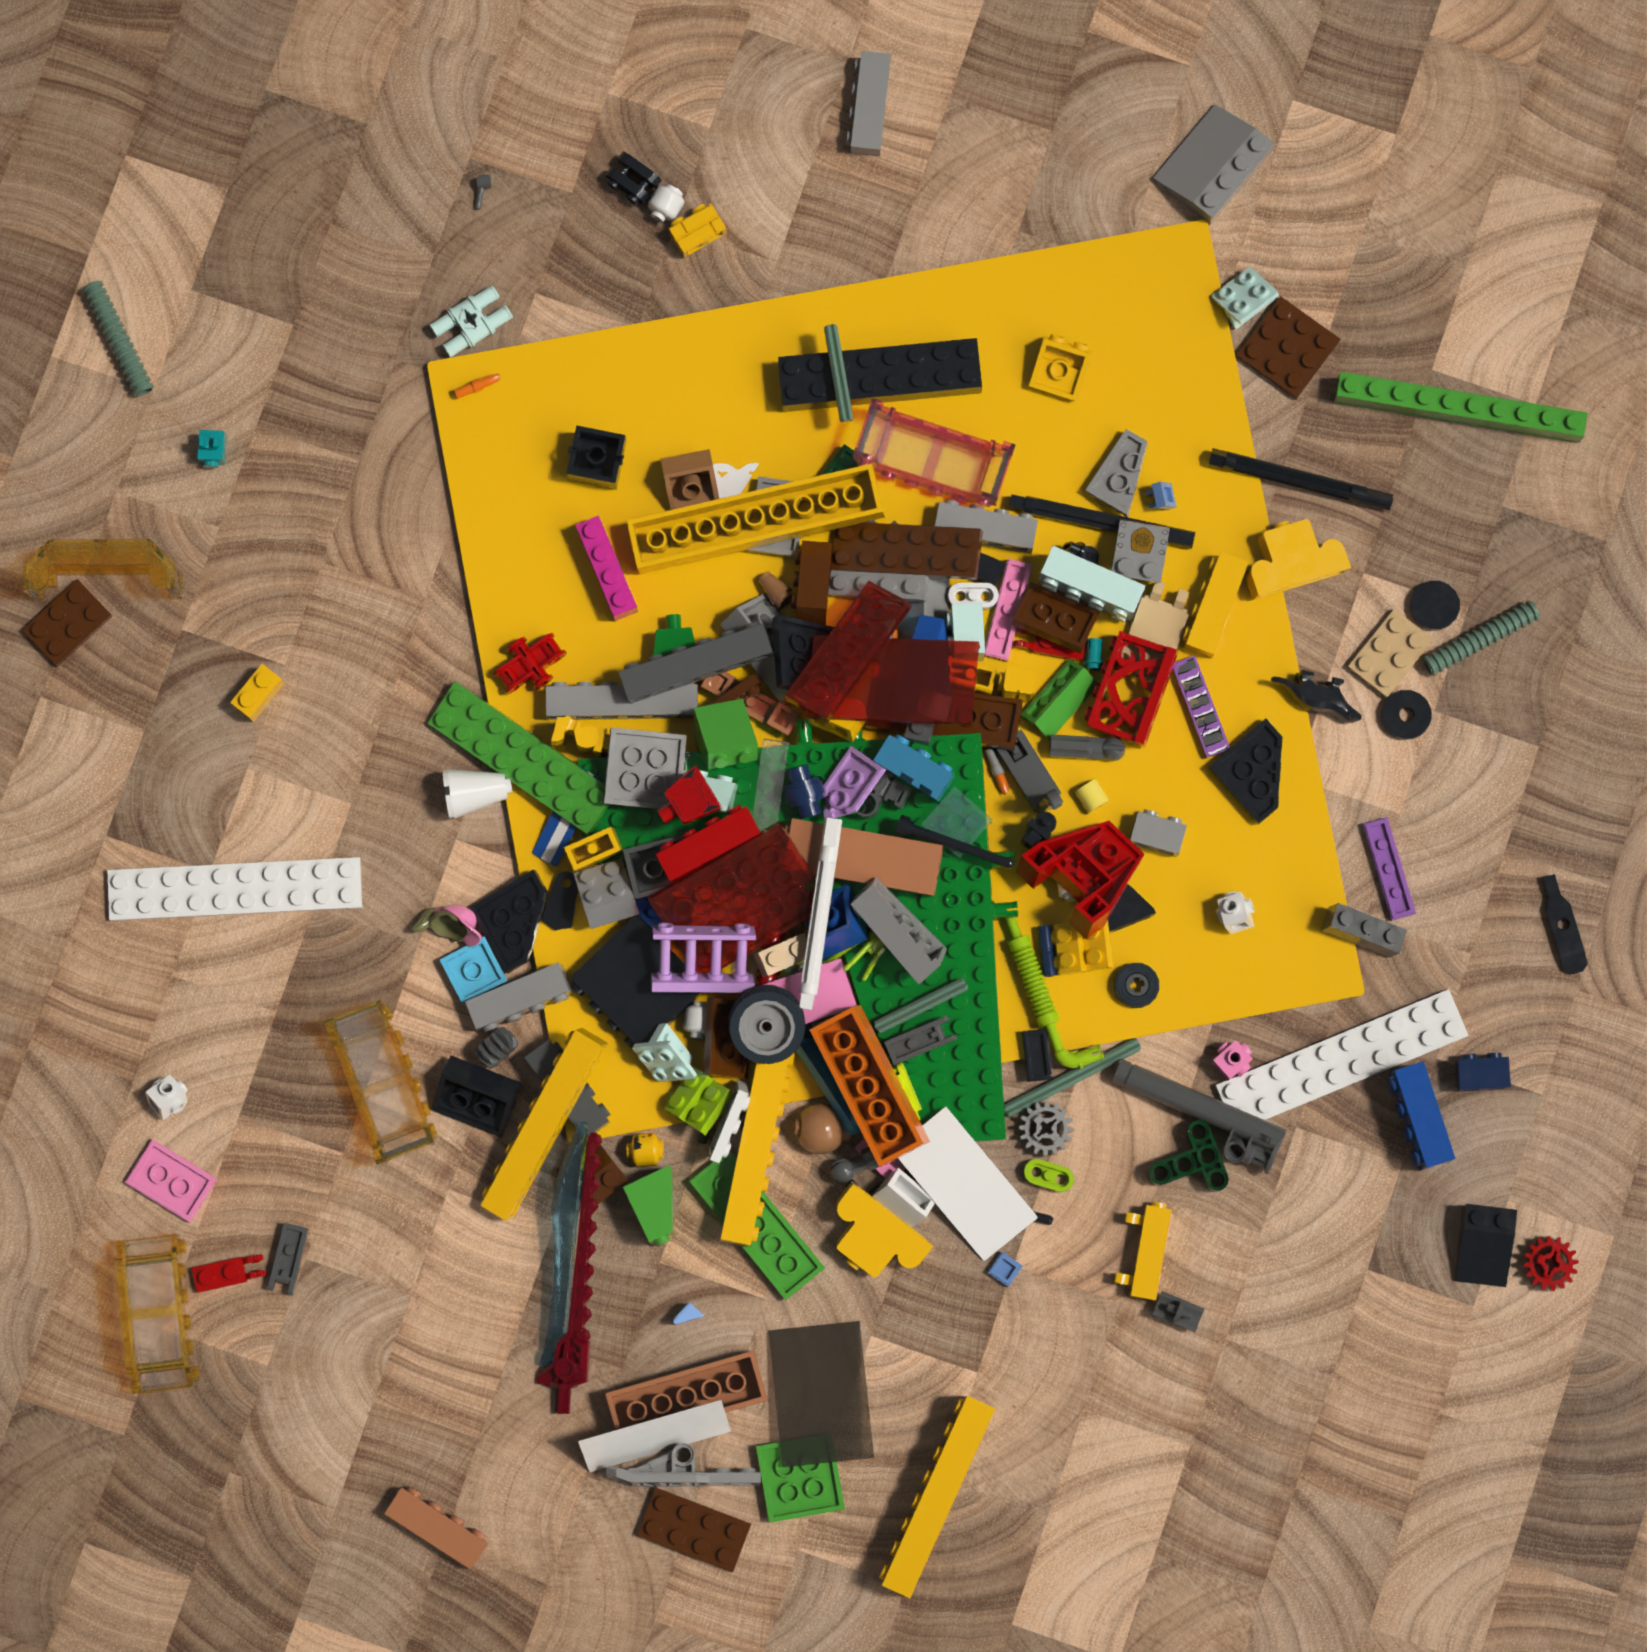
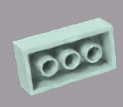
M1052 546L1039 578V583H1042V587L1053 592L1058 590L1065 593V597L1077 602L1079 600L1086 602L1089 607L1099 610L1100 613L1102 610L1112 614L1111 617L1120 622H1125V620L1131 622L1145 589V585L1055 546Z

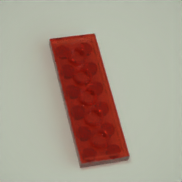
M868 581L784 695L785 700L828 723L912 608L911 603Z

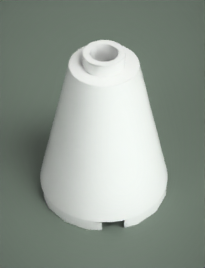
M456 769L442 770L447 810L450 819H456L508 799V793H512L510 778H505V773Z

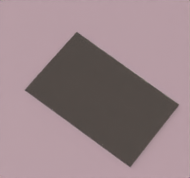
M860 1321L769 1330L782 1468L874 1458Z

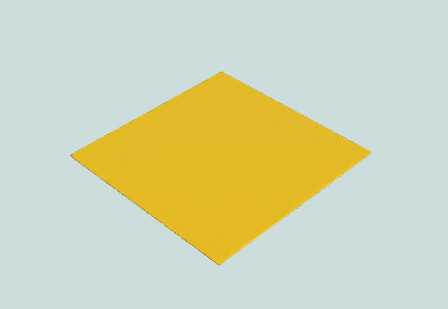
M1206 220L1192 221L451 357L428 363V374L488 703L551 747V739L557 720H547L546 686H552L553 682H566L567 686H577V682H592V686H602V682L614 681L617 682V685H623L619 672L624 670L625 665L638 662L640 665L648 662V658L653 656L656 630L666 629V615H681V628H692L695 644L697 641L705 638H710L711 641L720 638V634L725 632L720 624L737 607L765 593L758 580L768 571L790 587L792 594L798 593V587H793L794 572H799L800 565H795L796 558L748 552V549L640 574L636 566L627 520L671 510L661 458L710 449L713 464L725 463L739 470L749 463H759L754 472H749L752 476L742 490V494L757 489L758 477L798 481L820 476L845 444L865 458L861 466L871 463L873 465L885 518L874 520L876 523L891 524L893 521H896L898 524L935 526L939 502L944 503L945 500L957 501L959 506L969 507L970 504L980 505L984 507V510L994 512V509L1007 510L1009 515L1018 516L1023 511L1009 508L1011 494L1022 497L1030 496L1124 516L1090 496L1085 490L1126 429L1148 442L1128 518L1195 532L1192 549L1167 544L1161 582L1165 583L1160 600L1174 605L1179 589L1189 592L1184 605V609L1188 610L1187 614L1189 616L1177 647L1178 656L1176 662L1192 656L1196 657L1230 749L1265 718L1281 734L1283 740L1278 809L1258 825L1210 771L1209 767L1226 752L1206 759L1173 670L1146 747L1122 740L1125 745V754L1118 761L1049 757L1050 740L1037 727L1020 716L1018 731H1023L1061 791L1062 806L1048 811L1055 816L1057 821L1054 831L1051 832L1050 839L1106 821L1113 823L1130 839L1138 811L1143 813L1144 809L1157 812V817L1167 819L1168 816L1183 820L1182 824L1187 825L1178 857L1137 846L1144 853V857L1128 884L1155 909L1156 914L1151 918L1109 934L1113 968L1073 975H1060L1057 970L1058 976L1042 978L1045 979L1044 983L1047 984L1045 988L1049 989L1047 992H1050L1049 997H1052L1051 1001L1054 1002L1052 1006H1055L1054 1010L1057 1011L1060 1019L1055 1025L1064 1050H1076L1096 1046L1097 1044H1108L1358 997L1364 994V985L1355 944L1321 931L1328 907L1337 903L1347 906L1308 710L1300 707L1285 687L1271 681L1272 677H1281L1295 682V674L1299 673L1284 593L1280 592L1253 601L1246 582L1245 575L1247 570L1255 562L1264 560L1258 538L1265 531L1271 530L1260 477L1209 464L1212 448L1255 459L1256 455L1228 318L1224 309L1212 297L1215 292L1221 289L1209 225ZM831 324H836L838 327L842 351L977 338L982 391L980 394L851 406L853 420L841 422L838 407L783 412L778 357L828 352L824 327ZM1050 334H1056L1064 337L1065 343L1074 345V341L1087 344L1089 346L1088 350L1092 351L1077 401L1029 386L1045 336L1050 338ZM497 373L500 375L498 382L483 388V390L477 393L473 392L459 399L456 398L454 389L469 384L470 381L478 378L481 379ZM576 425L626 435L627 443L617 489L568 480L566 474L570 458L568 450L569 446L573 444ZM718 471L717 473H719L720 476L723 477L728 472L721 473L720 471ZM1172 483L1177 507L1170 510L1148 508L1149 504L1155 502L1154 495L1146 496L1145 492L1153 489L1152 484ZM598 515L638 608L637 613L615 621L576 529V524ZM1032 515L1033 519L1038 520L1032 554L981 545V553L1005 562L1006 565L1008 559L1032 564L1026 588L1027 591L1031 582L1042 587V583H1039V578L1052 546L1062 549L1063 545L1070 541L1074 543L1084 542L1086 546L1094 547L1099 553L1098 565L1111 570L1117 533ZM836 529L800 537L799 550L802 548L803 540L832 543L833 552ZM1222 551L1246 560L1249 563L1213 658H1209L1185 649L1187 641L1182 640L1187 626H1193L1195 618L1191 617L1195 604H1201L1204 595L1199 593L1204 580L1209 581L1212 572L1208 571L1212 558L1213 556L1218 558ZM1006 565L996 586L998 594L1000 592ZM949 578V590L954 584L957 583L985 582H982L980 580ZM1129 578L1145 585L1141 598H1144L1145 595H1151L1155 582ZM1056 590V593L1065 596V593ZM958 593L956 595V599L959 601H963L965 599V595L962 593ZM983 593L981 595V599L984 601H988L990 599V595L987 593ZM828 595L826 625L836 628L841 626L849 627L869 599L830 597ZM1079 600L1080 603L1088 606V603ZM792 601L785 607L778 608L783 616L796 618V609H791ZM949 603V612H951V607H952L950 603ZM996 604L990 609H983L985 647ZM1138 606L1131 622L1127 620L1125 622L1117 621L1111 617V613L1104 610L1099 614L1088 639H1102L1101 661L1104 662L1105 659L1110 660L1112 650H1109L1114 635L1118 636L1119 631L1129 634ZM897 618V621H896V624H895V627H894V629H896L897 631H898V618ZM948 631V637H952V631ZM1015 631L1008 662L984 656V661L972 662V664L977 663L978 666L981 664L983 667L987 666V668L997 669L992 695L1002 697V692L997 691L1000 672L1005 673L1008 666L1020 667V670L1023 668L1035 669L1036 678L1032 700L1030 702H1023L1022 713L1069 659L1036 654L1030 650L1014 647L1015 640H1024L1033 644L1035 641L1034 635L1021 634ZM553 633L555 635L554 640L559 647L567 652L561 660L545 669L548 675L551 674L554 678L538 690H534V684L529 680L519 689L507 695L505 686L498 677H494L493 673L500 666L515 658L512 653H508L506 650L508 646L521 637H525L527 645L531 647L542 637ZM898 641L890 642L880 670H897V681H899L904 666H897ZM1085 643L1082 662L1074 661L1085 669L1086 665L1083 663L1086 660L1087 643ZM830 662L824 668L826 672L797 695L782 703L801 714L798 720L803 721V730H805L804 719H808L806 710L820 687L826 690L830 689ZM1118 662L1116 663V666H1115V669H1114V672H1113V673H1115V672L1118 670V669H1116V668H1117V665H1118ZM751 664L727 671V673L733 675L741 682L752 674H757ZM1087 670L1095 681L1101 684L1104 677L1101 670ZM1129 674L1116 683L1119 697L1125 708L1132 700L1139 697L1149 698L1151 692L1142 686L1139 677ZM705 679L692 683L698 686V707L710 705L718 699L701 687ZM766 683L760 686V693L776 702H780ZM951 687V689H953V690L966 691V690H962V689H958V688ZM1108 689L1103 701H1112ZM1093 692L1055 734L1099 738L1114 737L1089 729L1087 721H1084L1088 707H1093L1096 699L1093 697ZM1136 704L1130 710V713L1132 714L1136 709V713L1141 714L1144 711L1143 705ZM1104 708L1100 713V720L1102 723L1110 725L1115 723L1121 715L1117 712L1114 717L1107 718L1111 711L1109 708ZM749 717L758 747L788 746L797 743L796 724L789 736H786ZM694 718L575 720L580 722L581 728L593 726L599 731L600 726L607 728V734H610V728L612 727L687 735L685 752L698 751L694 742ZM1125 720L1117 728V730L1135 736L1138 732ZM865 723L862 726V739L865 740L887 739L889 735L895 738L897 734L902 737L905 736V734L867 729L865 728ZM811 725L812 742H815V744L845 742L846 740ZM573 736L566 737L563 746L554 748L577 765L578 759L597 758L594 757V753L584 754L578 752ZM982 746L989 850L991 852L1014 850L1015 858H1010L1015 860V867L1010 869L992 867V901L995 903L1017 901L1018 908L1007 909V911L1018 910L1016 920L1022 936L1029 935L1032 943L1030 947L1034 948L1032 952H1035L1034 956L1037 957L1035 961L1039 962L1037 965H1040L1039 970H1042L1037 927L1052 925L1053 931L1054 924L1069 922L1073 909L1079 902H1066L1064 898H1060L1057 881L1051 876L1033 889L1016 873L1021 855L1029 850L1020 843L1022 837L1027 833L1025 830L1026 825L1031 818L1035 820L1039 812L1037 810L1033 811L997 754L1000 764L1004 768V775L1009 786L1008 792L1005 795L1002 794L995 777L992 775L991 766L985 750L993 747ZM602 754V758L608 756V754ZM1096 779L1110 801L1087 814L1076 797L1075 792ZM511 782L512 793H508L506 803L519 875L521 877L533 869L539 874L548 891L542 912L543 916L558 874L565 871L574 874L577 871H574L566 851L557 867L532 853L553 810ZM576 828L568 845L582 840V830ZM602 863L594 864V865H592V866H590V867H588V868H592V867L601 865ZM625 868V869H626L627 876H628V879H629V882H630V886H631V889H632V885H631V881H630L628 869ZM568 878L564 879L562 886L564 888L570 887L571 880ZM710 883L673 891L672 894L678 896L680 900H692L696 903L701 890H704L709 896L721 901L725 899L728 904L740 909H748L743 923L755 927L756 940H747L746 972L753 974L755 987L759 982L756 978L760 973L757 971L758 966L753 955L763 951L761 949V945L764 944L762 937H765L763 929H766L764 921H767L765 914L768 912L781 913L785 909L779 904L778 896ZM577 887L572 928L555 931L540 920L533 946L537 971L555 963L563 964L569 982L572 985L574 982L570 977L632 917L590 929ZM1229 892H1242L1253 903L1255 912L1251 913L1255 926L1230 934L1224 927V923H1220L1217 917L1216 909L1219 908L1217 899L1223 898ZM703 899L704 902L709 903L713 906H716L718 908L720 906L706 899ZM724 908L725 911H728V912H730V913H733V914H735V915H737V916H740V915H741V914H739V913H737V912H734V911H732V910H730V909ZM1005 917L996 918L994 921L1001 1060L1002 1063L1025 1059L1022 1031L1046 1029V1027H1038L1037 1016H1034L1035 1011L1032 1010L1034 1007H1031L1032 1002H1029L1031 998L1027 997V989H1024L1025 984L1022 983L1024 980H1021L1022 975H1019L1020 971L1017 970L1019 966H1016L1017 962H1014L1015 957L1012 956L1014 953L1010 951L1008 942L1012 941L1013 938ZM682 921L678 926H687L688 923ZM787 926L783 928L785 936H782V939L784 941L802 933H805L806 938L808 937L807 930L791 935ZM670 940V949L685 964L686 948L683 946L686 940ZM737 940L733 945L730 955L724 954L721 961V972L723 974H733L736 972ZM1054 945V950H1053L1054 953H1055V956L1057 955L1056 945ZM706 946L702 947L700 953L696 952L695 971L697 973L708 974L711 970V958L704 956L708 948ZM842 955L838 959L841 958L843 965L845 966L847 964L845 955ZM804 961L781 970L777 978L780 979L779 977L793 975L798 966L804 963ZM1131 963H1143L1150 966L1156 972L1159 979V992L1156 999L1142 1008H1131L1124 1005L1117 998L1114 991V980L1117 973L1124 966ZM848 970L846 974L858 1006L860 1003L850 971ZM1134 979L1130 988L1131 990L1135 988L1134 992H1140V988L1144 984L1142 981L1139 982V979ZM573 989L574 993L569 994V999L558 1004H554V1001L544 1005L549 1040L552 1044L557 1041L562 1049L565 1050L567 1045L564 1042L568 1034L580 1028L586 1029L608 1043L587 1082L596 1094L592 1097L597 1105L603 1103L611 1114L607 1117L610 1123L597 1132L601 1135V1138L684 1123L664 1109L667 1104L666 1099L668 1095L677 1090L681 1080L658 1082L644 1063L639 1060L637 1054L625 1043L624 1039L626 1036L623 1032L619 1030L616 1033L606 1023L609 1018L603 1012L598 1015L590 1007L589 1003L591 1000L586 994L581 997ZM704 992L694 1002L707 1003V998L736 1001L742 993ZM684 1011L669 1027L693 1056L690 1063L691 1067L693 1066L703 1072L705 1040L690 1038V1033L683 1029ZM1048 1035L1050 1054H1054L1055 1052ZM795 1051L792 1068L787 1067L785 1077H790L787 1092H782L780 1102L789 1104L826 1097ZM748 1061V1079L708 1076L733 1091L738 1079L747 1083L748 1091L751 1093L757 1063ZM567 1118L565 1129L568 1142L571 1144L587 1142L588 1140L582 1137L571 1120Z

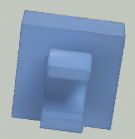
M1157 482L1152 484L1153 489L1145 492L1146 496L1154 495L1155 502L1149 504L1148 508L1170 510L1177 507L1172 483Z

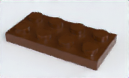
M655 1487L637 1536L733 1572L751 1523Z

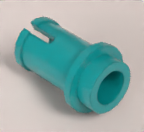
M1087 639L1086 660L1083 664L1086 665V670L1099 671L1104 663L1101 661L1102 639Z

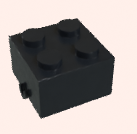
M576 425L573 444L569 446L568 455H570L566 473L568 480L617 489L627 443L626 435Z

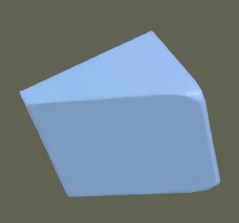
M688 1303L673 1319V1322L678 1325L702 1318L704 1315L691 1303Z

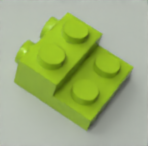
M692 1066L697 1076L695 1079L681 1080L677 1090L668 1095L666 1099L667 1104L664 1109L706 1136L735 1093Z

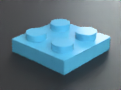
M485 936L481 938V941L476 946L467 945L440 959L463 1005L466 1004L465 1001L508 982Z

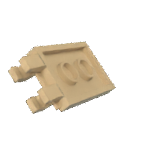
M1155 582L1151 595H1145L1144 598H1141L1129 634L1177 649L1189 616L1187 614L1188 610L1184 609L1189 592L1179 589L1173 605L1160 600L1165 583ZM1128 645L1124 647L1122 651L1123 659H1129L1131 656L1130 652H1132L1135 656V662L1140 661V651L1136 646ZM1144 648L1145 660L1164 658V654ZM1118 664L1116 669L1119 670L1122 666ZM1144 669V678L1151 682L1154 681L1155 675L1150 673L1147 676L1148 669ZM1139 671L1131 673L1132 675L1139 677Z

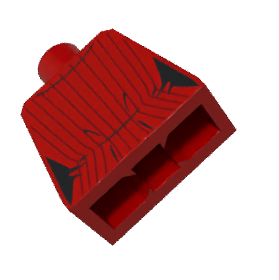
M694 766L664 792L670 803L657 811L665 823L678 816L683 824H688L718 812L723 808L699 768Z

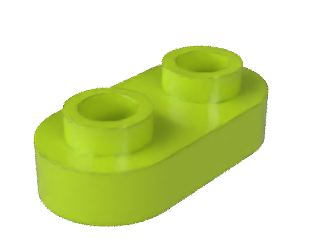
M1041 1159L1029 1161L1024 1168V1176L1029 1183L1049 1190L1066 1192L1074 1183V1176L1070 1169ZM1033 1168H1039L1041 1170V1175L1039 1177H1034L1032 1175ZM1058 1175L1065 1177L1066 1181L1064 1184L1060 1185L1056 1182Z

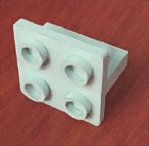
M1248 267L1212 295L1213 300L1224 309L1230 325L1235 329H1238L1279 296L1278 291L1252 267Z
M667 1023L658 1025L648 1043H637L632 1047L639 1060L644 1063L658 1082L695 1079L697 1073L690 1065L693 1056Z

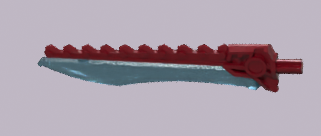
M586 1121L578 1124L579 1126L564 1155L551 1206L554 1245L553 1287L544 1351L540 1360L544 1369L539 1372L536 1382L537 1384L556 1388L555 1413L570 1414L571 1389L577 1388L580 1384L587 1383L589 1373V1339L591 1336L589 1330L585 1328V1324L592 1317L590 1308L586 1307V1302L594 1293L592 1287L587 1285V1283L595 1273L593 1265L589 1263V1259L596 1251L594 1243L590 1242V1237L597 1230L596 1222L591 1220V1217L599 1207L597 1200L593 1198V1193L600 1186L598 1178L594 1176V1172L601 1165L600 1157L595 1155V1151L603 1141L601 1135L596 1132H591L587 1138L588 1123ZM568 1326V1334H566L561 1340H559L567 1332Z

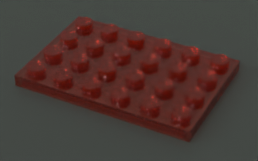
M777 821L760 831L759 835L710 860L650 895L648 901L663 923H671L673 926H735L739 923L754 926L756 940H747L748 954L811 917L816 876L781 822ZM675 940L685 955L686 940ZM696 940L695 971L708 974L711 970V940ZM722 940L721 969L736 961L737 940Z

